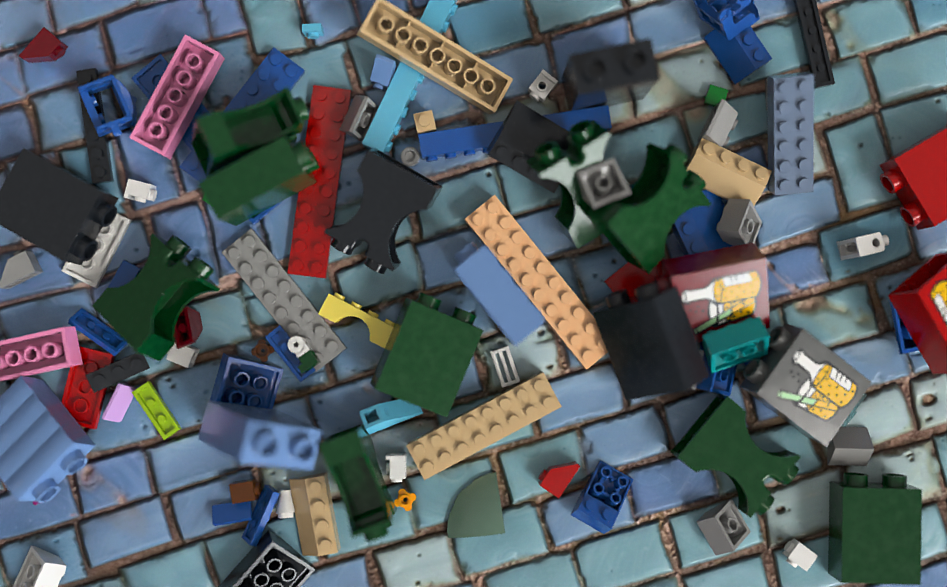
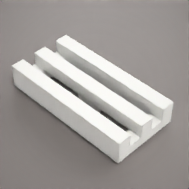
M509 346L490 351L502 388L520 382ZM506 350L515 380H511L502 351ZM496 353H499L508 380L506 383H504L495 356Z

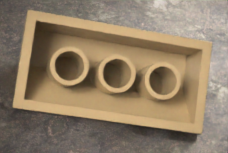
M704 138L695 146L686 166L687 171L695 172L705 181L706 186L703 189L726 200L750 199L754 206L764 191L772 173L771 170Z
M327 472L289 479L302 556H323L338 553L341 546Z

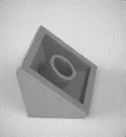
M355 95L339 130L363 142L379 107L369 97Z
M614 158L577 172L582 198L593 209L631 194Z
M840 427L827 445V465L867 466L874 451L867 427Z

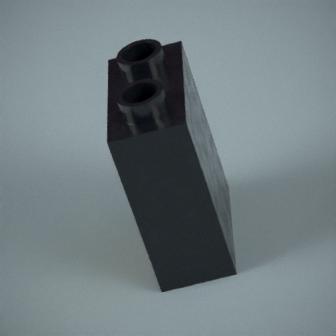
M651 38L571 54L562 75L568 111L605 105L613 106L642 100L659 80Z
M23 148L0 189V226L62 261L82 265L83 261H89L95 255L98 249L96 238L102 227H107L114 221L117 215L115 204L118 198L46 157Z
M653 281L635 288L636 296L629 297L627 289L618 290L606 295L604 298L607 306L593 313L626 400L686 392L709 377L676 286L660 290L657 281Z

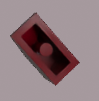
M43 27L21 52L19 57L28 63L57 61L58 58L64 56L68 46L51 31Z
M187 306L181 311L175 326L174 336L177 349L195 343L203 331L200 312Z

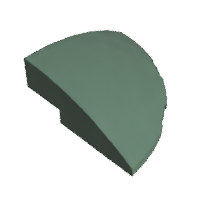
M496 472L475 479L473 483L459 493L454 501L451 513H449L447 525L448 538L505 534Z

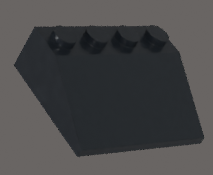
M517 100L487 148V153L497 161L555 193L560 185L559 182L551 178H541L526 161L535 156L534 152L537 147L548 141H555L558 147L565 152L569 147L566 137L570 134L568 130Z
M268 530L259 540L257 546H254L218 587H301L316 569L287 542Z

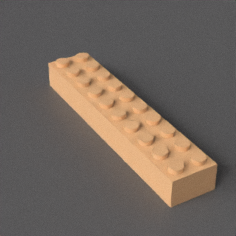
M493 195L465 218L468 226L485 247L495 255L498 263L507 270L515 284L524 291L532 305L540 311L545 321L584 369L587 370L608 353L594 316L496 195Z

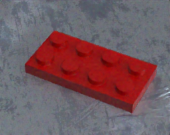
M79 345L83 364L70 367L61 402L80 426L97 429L107 387L94 393L86 374L113 363L115 356L109 352Z

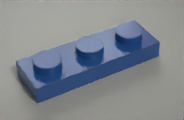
M83 308L68 320V324L76 327L79 332L113 356H116L128 344L117 332Z
M281 325L265 336L300 382L316 371L313 367L306 373H301L298 366L302 363L296 354L289 350L288 341L290 336Z
M264 485L252 513L253 520H249L242 535V538L250 546H257L262 537L263 530L270 519L271 512L278 501L280 493L270 485Z

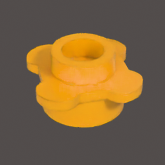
M400 489L398 491V498L394 500V505L396 507H403L405 511H410L413 501L416 500V495L405 489Z

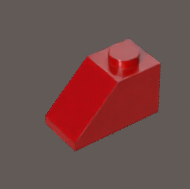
M575 461L550 466L547 470L543 469L538 477L540 481L538 483L542 488L560 498L580 468V465Z

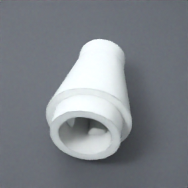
M291 490L279 491L276 510L278 518L294 517L293 512H295Z

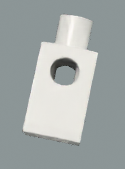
M880 232L838 241L837 246L841 260L884 251V246L889 245V238L887 235H881Z

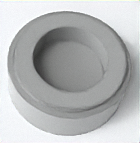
M407 147L402 150L400 158L404 165L413 167L418 164L420 155L415 148Z

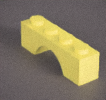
M336 292L334 295L328 294L318 313L319 315L334 323H338L343 318L349 316L362 319L369 328V341L385 349L394 328V322L388 319L385 322L378 319L379 314L371 310L368 313L361 310L362 306L354 301L350 304L344 301V296Z

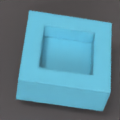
M321 23L302 24V32L308 39H318L319 36H324V28Z

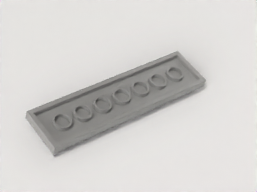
M252 228L222 251V254L290 338L301 336L306 339L321 363L314 367L316 372L347 348L325 319L318 314V310L291 276L287 274V271Z

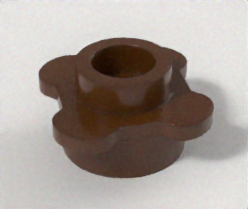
M261 339L255 348L251 350L253 356L260 358L261 362H266L268 356L274 353V348L269 346L264 339Z

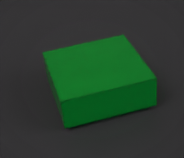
M710 84L703 104L714 107L722 99L726 100L728 90Z

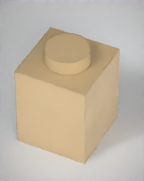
M432 110L413 114L417 134L436 131Z

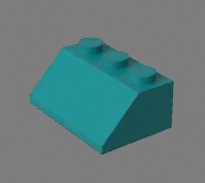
M760 316L747 318L741 323L729 324L723 329L712 330L702 335L703 348L711 373L768 355L769 334Z

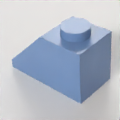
M379 54L376 55L370 78L375 89L379 91L388 89L397 70L394 60Z

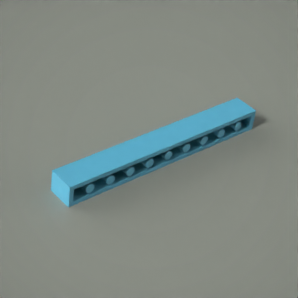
M429 0L420 22L441 35L443 32L446 33L450 25L448 20L457 11L458 5L456 3L458 0ZM400 61L363 139V147L367 149L376 148L383 153L390 152L393 146V142H391L393 136H397L401 129V119H405L410 108H408L410 100L414 101L418 92L416 88L418 84H422L425 76Z

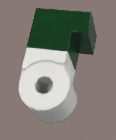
M294 336L289 339V350L295 353L302 363L298 366L301 373H306L321 363L304 337Z

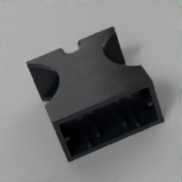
M375 148L368 149L357 170L363 185V198L358 212L346 224L327 228L325 233L333 237L331 246L347 255H351L354 248L360 246L365 241L368 248L364 254L367 256L364 264L377 273L385 274L387 268L394 271L401 264L396 251V234L400 224L412 212L431 208L443 186Z

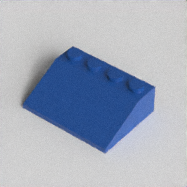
M707 190L702 191L711 205L709 207L698 206L689 209L672 225L671 229L684 256L732 246L724 242L717 232V224L721 220L723 208L725 207L720 196Z
M223 353L210 400L273 409L284 369Z

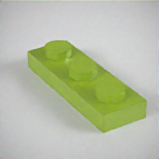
M150 381L132 392L164 440L182 429Z

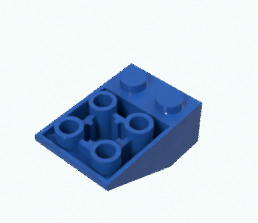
M600 460L580 494L571 515L599 532L607 533L614 526L633 479Z

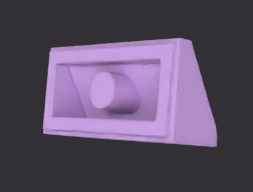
M126 382L117 384L102 415V419L121 422L134 397L132 392L137 388Z

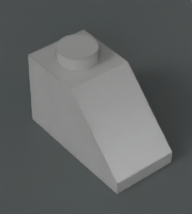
M24 249L19 250L13 254V257L7 260L0 280L1 289H10L43 272L34 252L25 251Z

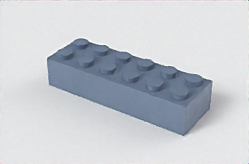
M803 72L767 76L768 169L772 171L768 180V191L775 196L813 192L814 74Z

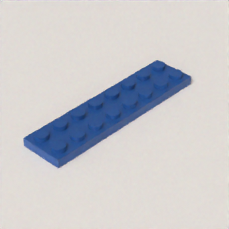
M273 48L224 111L237 110L254 105L275 95L285 87H289L291 91L303 76L305 70L276 48ZM193 149L179 167L198 182H201L207 177Z

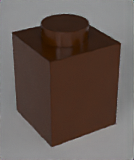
M256 478L235 481L229 484L232 504L256 500L259 494H261L260 483H257Z

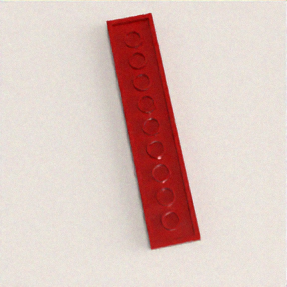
M313 85L305 146L310 148L320 168L312 172L317 182L298 192L287 274L324 279L327 277L332 236L326 234L325 230L334 226L346 133L339 129L350 108L351 90Z

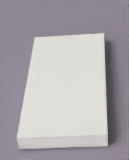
M117 213L114 221L109 226L102 227L96 238L98 249L95 255L89 261H83L82 265L65 262L61 271L94 288H98L132 220Z

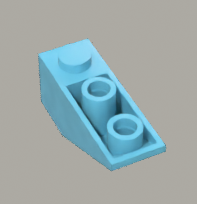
M401 399L376 404L359 411L364 427L369 435L423 414L421 407Z

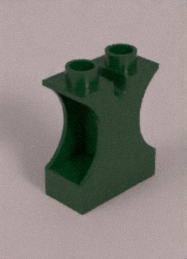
M285 87L275 95L254 105L231 111L219 110L196 118L191 145L208 178L283 136H286L295 144L297 140L296 134L302 132L305 124L304 121L309 119L308 110L301 97L293 98L289 87Z
M594 120L577 122L569 129L570 135L566 137L569 147L565 152L558 147L555 141H548L537 147L534 152L535 156L526 161L541 178H551L559 182L561 202L555 218L564 235L577 249L602 234L586 214L591 206L582 198L577 178V172L603 162L604 149L611 136L609 131Z
M648 143L646 145L647 152L643 170L634 184L629 187L631 194L594 209L590 207L586 212L587 216L623 259L648 274L665 256L666 238L674 222L689 209L698 206L709 207L711 205L708 198L702 192L706 186L705 181L695 172L686 170L683 164L687 161V156L673 144L662 148Z
M152 233L150 236V253L140 273L125 285L106 288L92 306L135 352L161 361L175 344V326L184 307L195 297L207 292H218L220 288L209 279L214 272L210 265L197 256L192 261L186 257L191 248L175 235H172L168 241H165Z
M718 394L670 453L695 472L703 470L724 472L732 480L736 488L738 509L750 518L755 513L759 516L763 515L774 502V497L770 495L771 491L765 486V480L771 478L782 485L789 484L798 474L799 468L795 464L801 457L788 450L779 452L761 450L752 441L747 431L746 411L728 396Z
M364 424L330 435L319 444L326 466L332 474L341 494L352 538L364 534L366 542H370L386 536L389 533L387 528L392 526L393 515L396 513L397 507L394 505L383 479L371 436L366 431Z

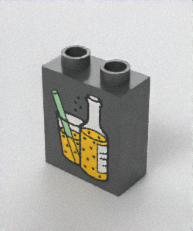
M784 324L770 332L768 355L762 356L760 359H753L745 367L743 372L745 380L740 387L806 437L827 447L872 382L805 329Z

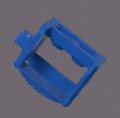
M693 0L699 18L728 40H731L745 28L750 27L760 19L754 0H710L709 2L707 0Z
M108 75L77 87L99 137L113 133L114 137L122 135L121 130L136 125L137 108L135 103L137 98L132 96L128 89L114 75ZM112 87L124 117L106 123L102 113L97 114L95 106H98L94 95L91 94Z

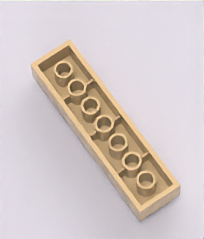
M375 0L357 33L359 37L489 115L496 112L513 81V78L386 0Z
M541 371L408 442L406 447L423 479L426 480L562 406L544 372Z

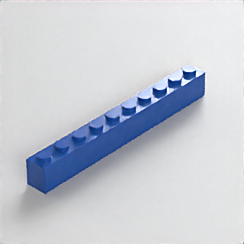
M608 105L543 115L568 131L574 124L583 120H594L607 131H610L612 128ZM504 121L418 134L422 160L426 159V162L437 161L438 157L445 156V159L456 158L457 154L472 156L477 151L487 153V148Z

